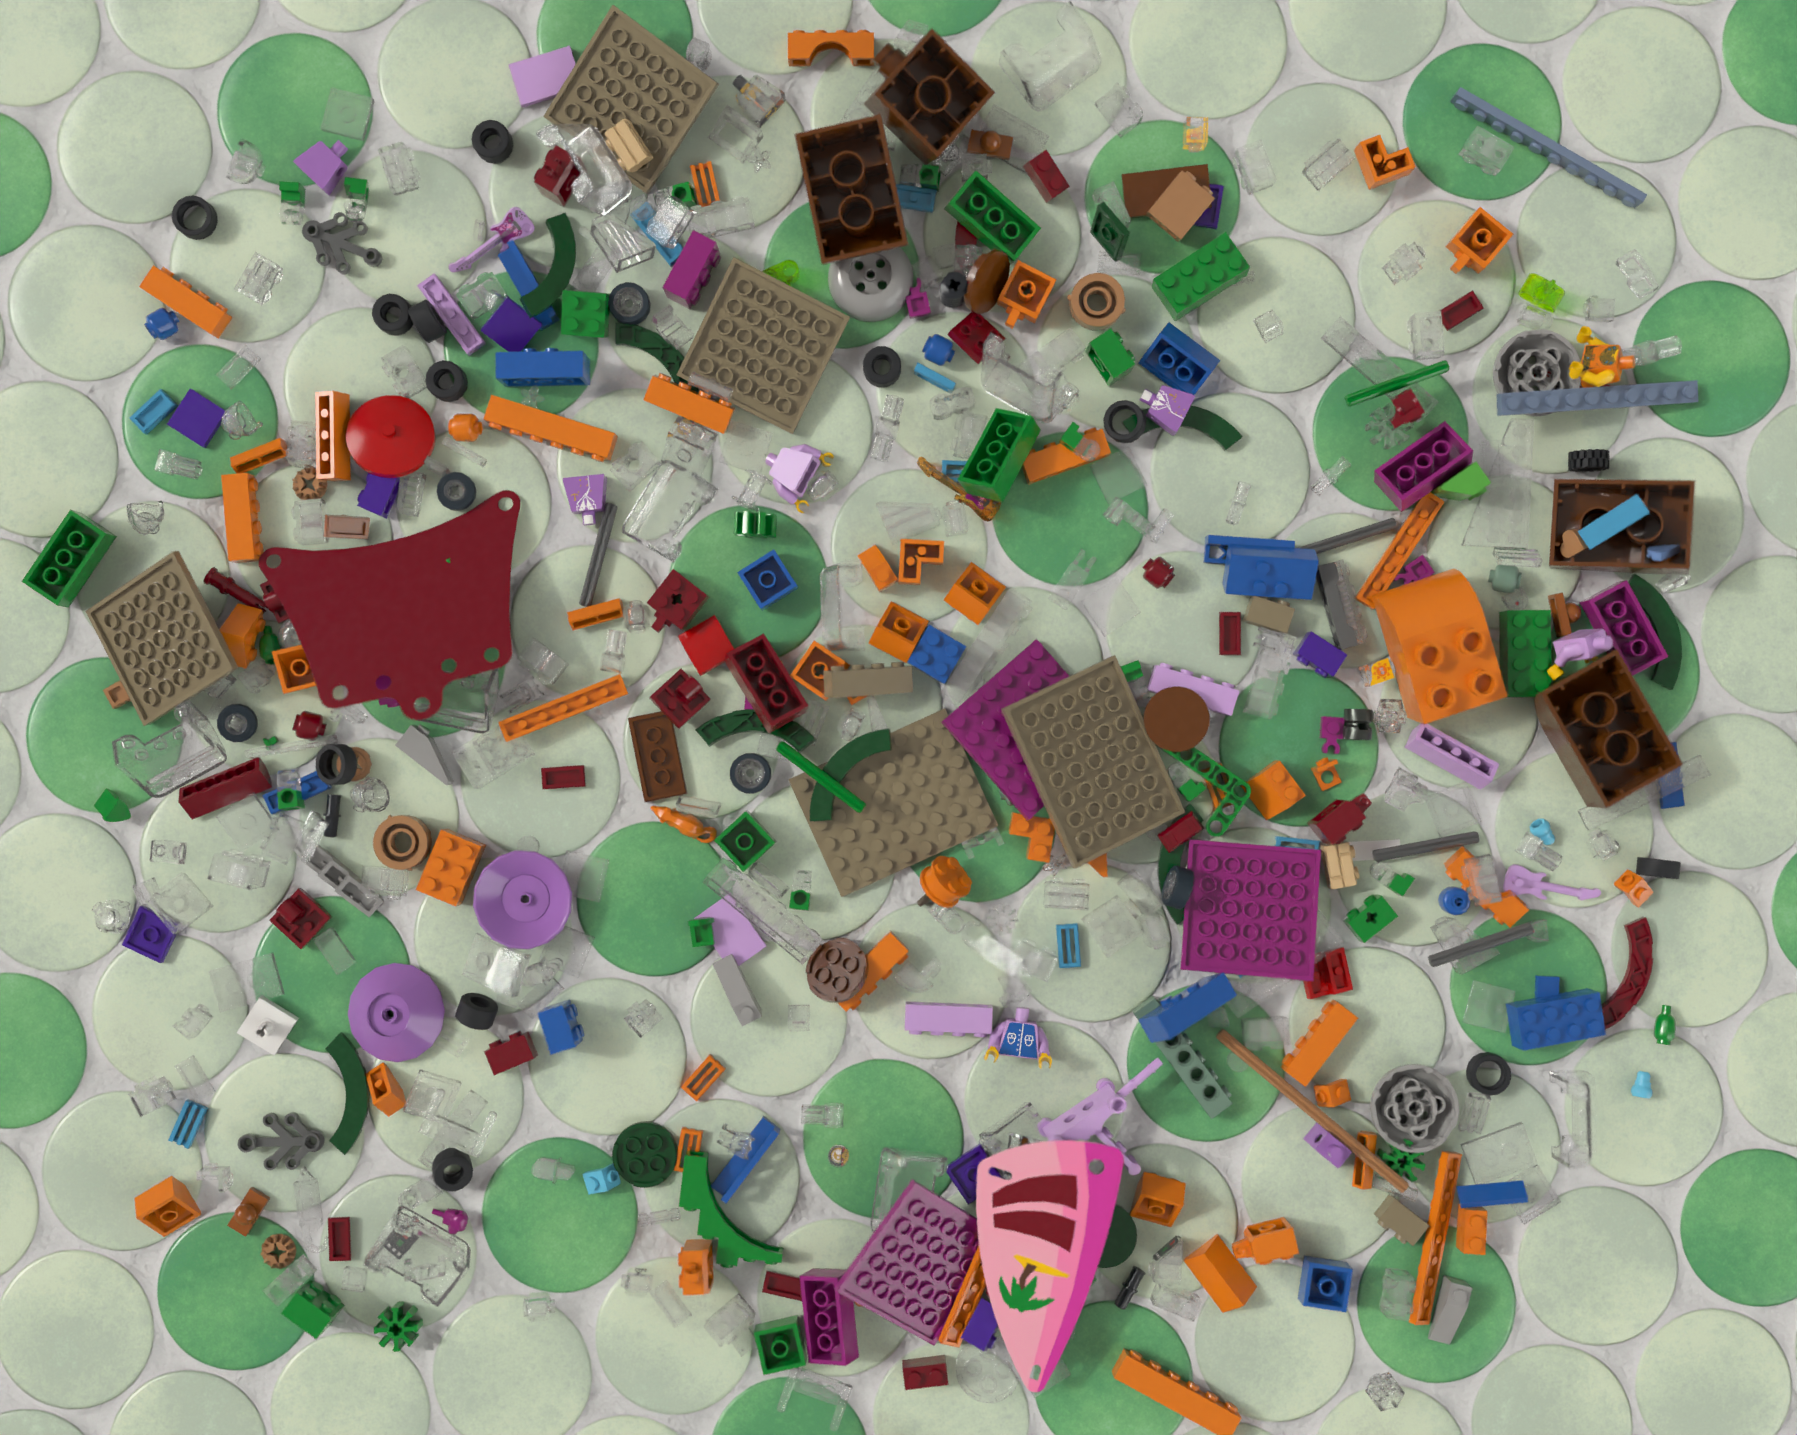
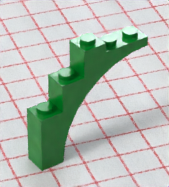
M686 1151L679 1207H684L686 1211L700 1209L697 1235L707 1240L719 1238L716 1264H720L724 1268H732L738 1265L739 1258H743L746 1262L761 1260L769 1265L782 1263L784 1248L768 1245L752 1238L740 1230L722 1210L711 1187L708 1170L709 1152Z

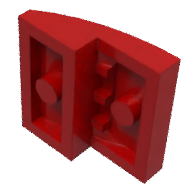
M715 615L678 635L681 644L700 676L724 663L726 653L734 649Z
M1344 947L1315 952L1313 981L1303 980L1307 999L1353 990Z

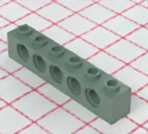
M1151 996L1134 1008L1132 1012L1139 1020L1159 1007L1161 999L1158 998L1156 1000ZM1181 1033L1177 1034L1173 1043H1166L1165 1040L1155 1042L1211 1119L1232 1105L1229 1099L1232 1095L1224 1085L1220 1087L1216 1082L1219 1078L1213 1069L1207 1070L1203 1064L1206 1061L1198 1050L1196 1052L1193 1051L1190 1046L1193 1042L1186 1033L1183 1035ZM1181 1051H1188V1058L1180 1061L1178 1059L1179 1053ZM1195 1068L1201 1069V1075L1198 1078L1191 1077V1073ZM1207 1086H1214V1092L1211 1095L1207 1096L1204 1094Z

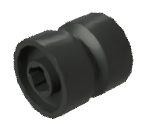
M1344 709V721L1347 725L1343 727V739L1372 740V728L1369 724L1373 720V710Z

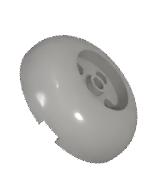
M902 248L831 263L829 267V290L836 305L850 317L864 322L882 321L898 313L906 303V296L911 295L909 289L910 287L913 288V269L908 256ZM878 261H884L885 266L883 268H878L876 266V263ZM859 262L864 267L861 270H856L854 265ZM869 273H873L874 277L868 278L867 276ZM881 281L887 284L884 290L878 288V283ZM859 283L865 285V290L862 292L856 289Z
M1545 329L1521 332L1503 345L1495 359L1493 366L1495 389L1499 394L1534 391L1531 388L1532 386L1538 387L1539 391L1579 388L1581 383L1580 377L1572 379L1569 376V367L1573 361L1580 362L1579 356L1572 344L1558 333ZM1530 356H1534L1536 358L1535 364H1530L1528 362V358ZM1547 369L1551 372V378L1546 377ZM1516 372L1522 374V380L1516 378ZM1550 412V413H1535V414H1523V415H1527V416H1545V415L1552 414V413H1554V412Z
M1407 1064L1390 1070L1377 1082L1371 1096L1370 1112L1376 1130L1385 1141L1402 1151L1421 1153L1435 1149L1447 1140L1448 1135L1456 1127L1458 1121L1459 1103L1456 1092L1446 1077L1428 1066ZM1422 1089L1424 1091V1096L1422 1098H1417L1416 1091H1420ZM1398 1093H1401L1403 1096L1400 1102L1395 1101ZM1411 1103H1413L1414 1107L1411 1110H1409ZM1424 1111H1427L1428 1115L1422 1120L1420 1116ZM1400 1115H1406L1407 1120L1405 1123H1400ZM1403 1138L1411 1140L1413 1144L1406 1146Z

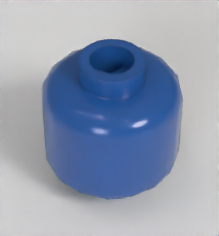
M159 308L146 316L147 323L144 325L154 339L165 340L178 332L177 323L180 321L173 311L168 312L164 308Z
M934 334L932 337H928L922 352H924L926 360L938 366H943L946 361L951 362L955 350L952 349L953 342L939 334Z
M1454 886L1443 889L1438 898L1441 909L1452 915H1462L1468 910L1471 903L1468 893L1464 889Z

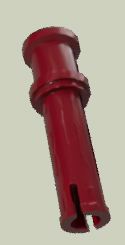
M215 567L208 571L203 580L204 584L214 586L222 595L229 594L247 606L263 610V614L266 612L264 608H267L264 600L235 584V580L232 577L222 575Z

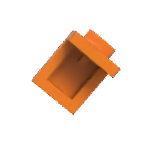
M1626 870L1614 883L1615 887L1623 891L1631 903L1638 908L1654 893L1644 878L1631 870Z
M1339 1079L1326 1085H1314L1315 1098L1319 1107L1333 1108L1351 1101L1347 1079Z

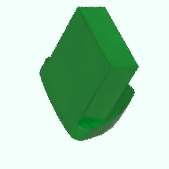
M106 788L94 804V807L103 816L102 819L104 821L120 822L131 818L128 806L110 789Z
M700 917L687 921L688 926H690L692 947L715 944L712 926L714 922L713 917Z

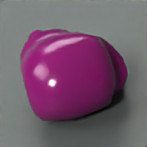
M449 1208L445 1212L437 1209L432 1210V1214L443 1218L442 1223L448 1225V1232L450 1234H457V1232L465 1230L468 1223L466 1212Z

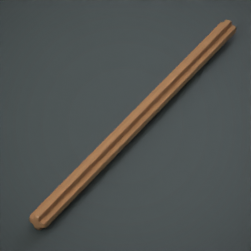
M1221 1029L1217 1033L1216 1038L1397 1190L1401 1193L1406 1191L1409 1187L1407 1181L1226 1030Z

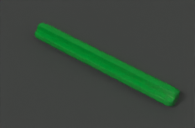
M1444 360L1345 396V402L1348 407L1441 375L1450 370L1449 364Z
M781 741L778 744L777 752L856 812L861 813L866 806L864 801L786 742Z

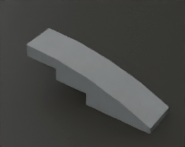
M316 842L301 858V861L317 872L318 877L332 886L337 894L368 917L383 903L384 900L374 890Z

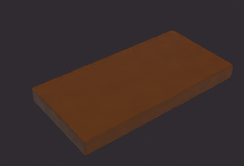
M1208 164L1122 174L1125 219L1146 217V213L1181 171L1185 173L1186 171L1190 172L1195 176L1196 183L1201 187L1204 185L1210 189ZM1212 203L1208 206L1207 209L1212 208Z
M662 711L628 718L644 802L688 794L674 724Z

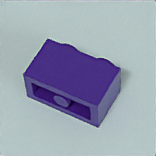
M368 473L366 478L367 484L365 489L361 490L358 495L357 501L359 503L357 506L387 519L404 479L400 477L383 478Z
M1312 631L1305 634L1293 653L1299 663L1304 666L1309 664L1315 668L1314 672L1323 678H1326V676L1334 677L1347 657L1346 653Z
M981 1298L961 1336L963 1340L984 1352L988 1348L990 1350L993 1348L997 1340L995 1334L999 1328L991 1302Z

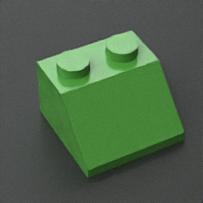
M1474 462L1432 490L1431 493L1439 498L1457 501L1468 498L1470 501L1487 491L1485 487L1491 482L1478 463Z

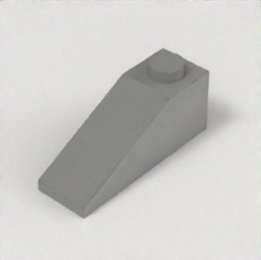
M421 724L419 726L410 725L395 746L445 785H452L454 780L434 738L429 735L430 731Z
M733 954L714 962V969L740 1024L744 1026L762 1017L761 1007Z
M1446 1275L1443 1276L1428 1339L1450 1345L1467 1310L1472 1292V1287L1465 1280Z

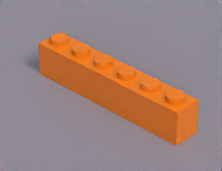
M494 395L490 397L484 420L489 423L490 428L500 431L502 428L510 430L509 433L522 437V434L530 436L532 441L542 443L543 440L551 442L550 446L561 450L564 446L570 448L571 453L580 456L586 453L592 455L591 459L599 462H604V459L611 461L618 436L613 432Z
M1123 1349L1112 1369V1374L1116 1380L1217 1435H1233L1241 1420L1238 1408L1228 1401L1226 1403L1219 1401V1397L1210 1391L1205 1393L1199 1390L1200 1387L1194 1382L1181 1380L1177 1373L1161 1369L1162 1366L1153 1360L1146 1361L1139 1352L1133 1349L1131 1351Z

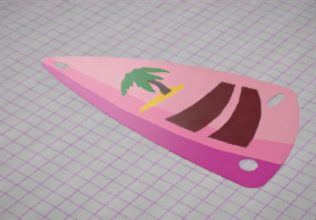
M1044 1141L1025 1144L999 1152L982 1160L978 1166L977 1227L986 1286L1007 1350L1024 1385L1029 1391L1040 1392L1045 1388L1072 1334L1094 1279L1110 1227L1124 1163L1123 1154L1115 1147L1085 1141ZM1094 1159H1099L1104 1163V1170L1100 1174H1093L1089 1170V1163ZM995 1167L1011 1172L1012 1178L1006 1180L989 1174V1168ZM1034 1365L1041 1367L1038 1380L1029 1378Z

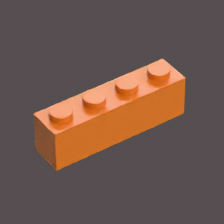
M153 265L139 287L219 339L233 318L226 313L228 309L218 302L215 305L208 302L209 296L199 290L197 293L190 290L192 285L183 279H180L178 282L172 278L174 273L165 267H162L160 270Z
M659 373V376H652L643 399L644 401L720 433H726L735 408L731 407L732 403L721 398L719 401L711 398L712 394L700 390L699 393L691 390V385L680 381L679 384L671 381L670 376Z
M337 391L315 392L316 479L333 482L351 481L350 452L346 442V429L350 420V394Z
M1096 427L1084 431L1083 438L1075 448V452L1070 451L1062 444L1056 445L1055 442L1044 445V449L1037 452L1035 449L1030 450L1022 465L1028 485L1108 457L1111 451L1103 429L1096 430Z
M249 473L221 475L228 561L234 563L259 561L264 549L259 536L262 532V526L260 521H258L260 504L256 499V491L258 490L257 479Z
M892 931L886 934L866 954L868 975L861 990L849 1000L838 1003L846 1012L850 1008L852 1010L857 1008L862 1002L860 998L865 993L870 995L877 988L876 983L881 978L885 980L893 972L891 968L896 963L901 965L908 958L906 953L909 949Z
M1335 1000L1328 1001L1323 1006L1320 1017L1314 1019L1309 1024V1031L1305 1036H1301L1296 1041V1048L1282 1060L1283 1065L1280 1068L1305 1087L1358 1019V1017Z

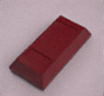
M1472 290L1436 314L1448 331L1478 313L1484 307Z
M1219 612V655H1241V612Z
M584 765L541 768L542 790L586 786Z
M1191 811L1159 833L1157 837L1170 853L1205 828L1194 812Z
M328 1217L329 1261H351L350 1217Z
M766 1271L762 1289L763 1293L802 1301L800 1278Z

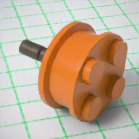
M939 856L933 860L931 866L921 871L920 883L926 894L917 901V904L921 907L932 900L941 907L951 908L958 903L959 898L965 897L970 892L972 880L956 858Z

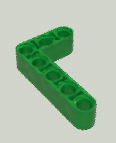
M1195 747L1189 749L1192 752L1190 760H1183L1180 752L1167 751L1160 748L1163 752L1225 793V796L1205 825L1209 835H1223L1250 797V785ZM1200 761H1207L1209 763L1210 769L1208 772L1203 773L1199 770L1198 764ZM1219 773L1227 775L1228 782L1225 785H1220L1217 782L1216 777ZM1237 785L1245 787L1246 794L1244 797H1238L1235 794ZM1225 803L1233 805L1234 811L1231 815L1223 813L1222 807ZM1215 820L1219 821L1222 825V829L1218 833H1213L1210 829V824Z

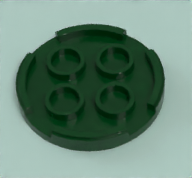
M650 1121L637 1122L625 1128L618 1136L612 1152L613 1164L618 1174L624 1180L633 1184V1186L640 1188L654 1187L664 1182L673 1172L677 1161L678 1148L672 1134L662 1125Z
M1116 1203L1098 1268H1111L1120 1265L1130 1257L1136 1246V1225L1130 1214Z

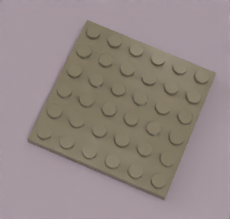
M612 5L543 117L644 193L649 194L717 89L719 83L619 8ZM623 119L631 121L653 156L651 161L633 173L628 170L624 171L617 161L619 156L615 151L612 152L605 142L607 137L604 133Z
M733 257L679 368L677 376L793 434L850 317Z
M179 551L171 552L85 611L144 726L152 724L238 669Z

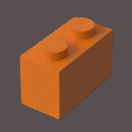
M1458 1204L1456 1247L1463 1254L1485 1255L1487 1210L1483 1207L1461 1208L1460 1204Z

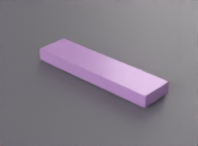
M435 273L417 285L468 356L486 344Z

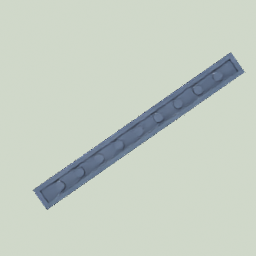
M1460 87L1453 95L1450 102L1457 109L1467 111L1476 120L1488 123L1492 129L1507 134L1516 143L1526 145L1533 153H1540L1547 157L1549 162L1566 168L1568 173L1580 176L1587 184L1602 189L1606 195L1620 199L1625 206L1636 208L1644 202L1647 196L1644 192Z
M1698 380L1496 394L1497 416L1698 402Z

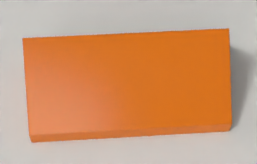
M1218 1234L1183 1259L1223 1313L1245 1306L1257 1288L1256 1284Z

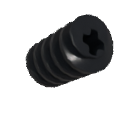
M953 271L949 272L941 281L940 300L948 308H957L964 303V295L967 294L968 288L966 277L960 272Z

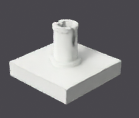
M261 995L237 1033L272 1055H275L299 1018Z

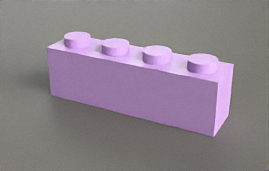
M1160 663V666L1155 665L1153 667L1146 691L1158 693L1168 687H1185L1199 694L1205 701L1208 710L1232 716L1239 691L1234 689L1235 685L1222 682L1219 685L1213 683V678L1202 675L1200 679L1194 677L1191 671L1181 669L1178 672L1172 670L1173 666L1165 663Z
M1420 723L1415 727L1405 745L1406 749L1480 790L1492 782L1499 763L1429 724Z
M906 1001L905 1030L909 1031V1034L914 1035L922 1034V1031H931V1035H943L944 1032H952L953 1036H965V1033H974L975 1037H987V1034H992L993 1007L992 1005Z

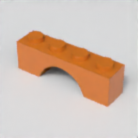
M795 30L793 33H788L789 66H811L816 55L828 49H836L845 53L853 66H874L872 61L874 59V32H869L868 30H859L857 32L837 30L835 33H827L824 30H816L814 33H805L803 30Z
M1464 846L1459 848L1444 863L1447 869L1445 873L1454 881L1458 879L1463 884L1461 888L1470 896L1474 894L1478 898V904L1485 910L1489 908L1494 913L1493 917L1501 925L1505 923L1508 927H1512L1529 911L1527 905L1511 890L1495 893L1484 889L1478 882V872L1481 864Z

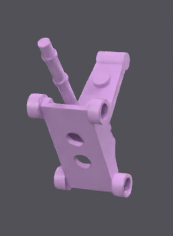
M1157 1057L1150 1064H1147V1067L1132 1080L1130 1079L1116 1094L1114 1092L1115 1086L1110 1079H1100L1096 1084L1097 1091L1053 1121L1050 1118H1042L1037 1124L1039 1133L1047 1137L1048 1141L1088 1140L1091 1135L1095 1134L1105 1145L1115 1147L1121 1151L1124 1157L1123 1164L1129 1174H1139L1141 1167L1134 1156L1126 1154L1128 1150L1120 1141L1116 1143L1112 1139L1113 1134L1105 1126L1103 1127V1124L1113 1113L1120 1114L1125 1111L1127 1103L1124 1098L1134 1089H1137V1086L1152 1073H1155L1163 1063Z

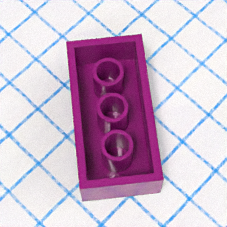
M1444 421L1374 470V483L1402 512L1471 464L1473 450Z
M1627 580L1616 582L1579 602L1593 629H1604L1606 636L1612 638L1613 646L1606 653L1608 654L1617 649L1632 676L1668 657Z
M813 1268L800 1275L808 1363L847 1366L859 1358L854 1302L838 1293L834 1288L846 1270Z

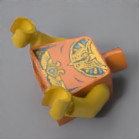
M1587 326L1581 327L1576 337L1577 342L1581 344L1587 342L1589 345H1585L1581 363L1578 361L1571 363L1569 376L1572 379L1580 377L1582 388L1600 387L1605 384L1618 382L1623 369L1635 368L1634 355L1623 356L1621 346L1604 343L1597 337L1592 338L1590 337L1592 330Z

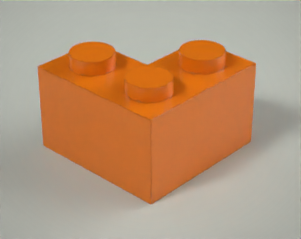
M1381 135L1361 141L1354 149L1369 190L1408 176L1416 168L1408 147L1387 154Z
M901 539L898 584L920 585L921 564L943 565L944 541Z
M239 603L219 630L237 666L246 669L250 662L256 659V636L264 630L266 621L263 619V610Z
M1012 812L1008 833L1029 837L1026 858L1049 863L1055 830L1051 819L1033 816L1027 821L1021 813Z

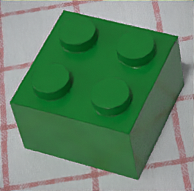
M562 290L561 334L608 337L610 312L608 301L610 293Z
M1112 328L1090 341L1085 350L1108 387L1128 375L1135 366L1134 355L1129 349L1126 350L1124 348L1122 337L1117 331L1114 332Z
M748 810L714 840L742 872H745L777 842Z
M309 1280L295 1293L281 1314L317 1340L332 1324L345 1305L341 1303L339 1297L333 1294L330 1295L323 1290L324 1288L320 1283Z
M798 1315L755 1325L754 1336L763 1375L806 1366L807 1353Z

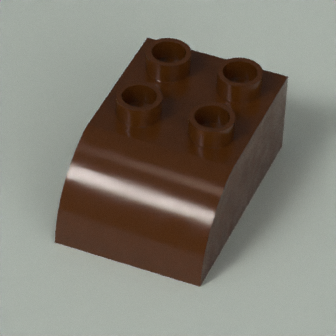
M881 114L796 133L795 139L822 265L908 246Z
M1617 649L1535 696V709L1539 722L1587 807L1608 808L1683 765Z

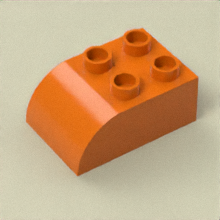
M1453 568L1372 595L1407 718L1427 724L1507 697L1483 609L1471 584L1459 570Z

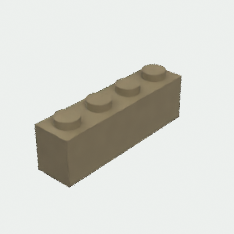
M891 662L889 667H884V663H873L871 668H864V664L851 665V669H844V666H831V670L823 671L824 697L841 698L913 692L912 666H904V662Z

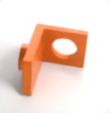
M1325 757L1317 761V765L1311 768L1321 791L1341 783V779L1334 765L1338 764L1337 759ZM1324 771H1330L1333 774L1332 782L1326 784L1322 781L1321 775Z

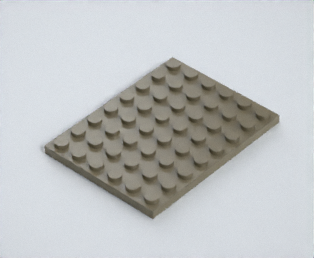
M1115 655L1001 709L1072 868H1078L1185 813L1156 745L1146 733L1143 716Z
M945 708L891 732V751H884L869 756L857 763L847 773L840 784L866 803L861 813L856 812L835 796L832 820L810 822L811 797L817 781L805 772L788 779L841 897L998 826L963 747L941 723L948 717ZM825 762V763H823V764H821V765H819V766H817V767H819L821 770H823V768H824V766L827 764V762Z

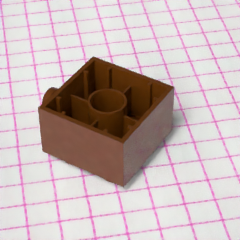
M931 28L907 55L899 47L895 50L894 46L888 42L872 61L876 66L880 67L877 71L885 80L864 102V105L874 115L881 114L883 124L920 161L928 165L943 153L994 95L995 91Z

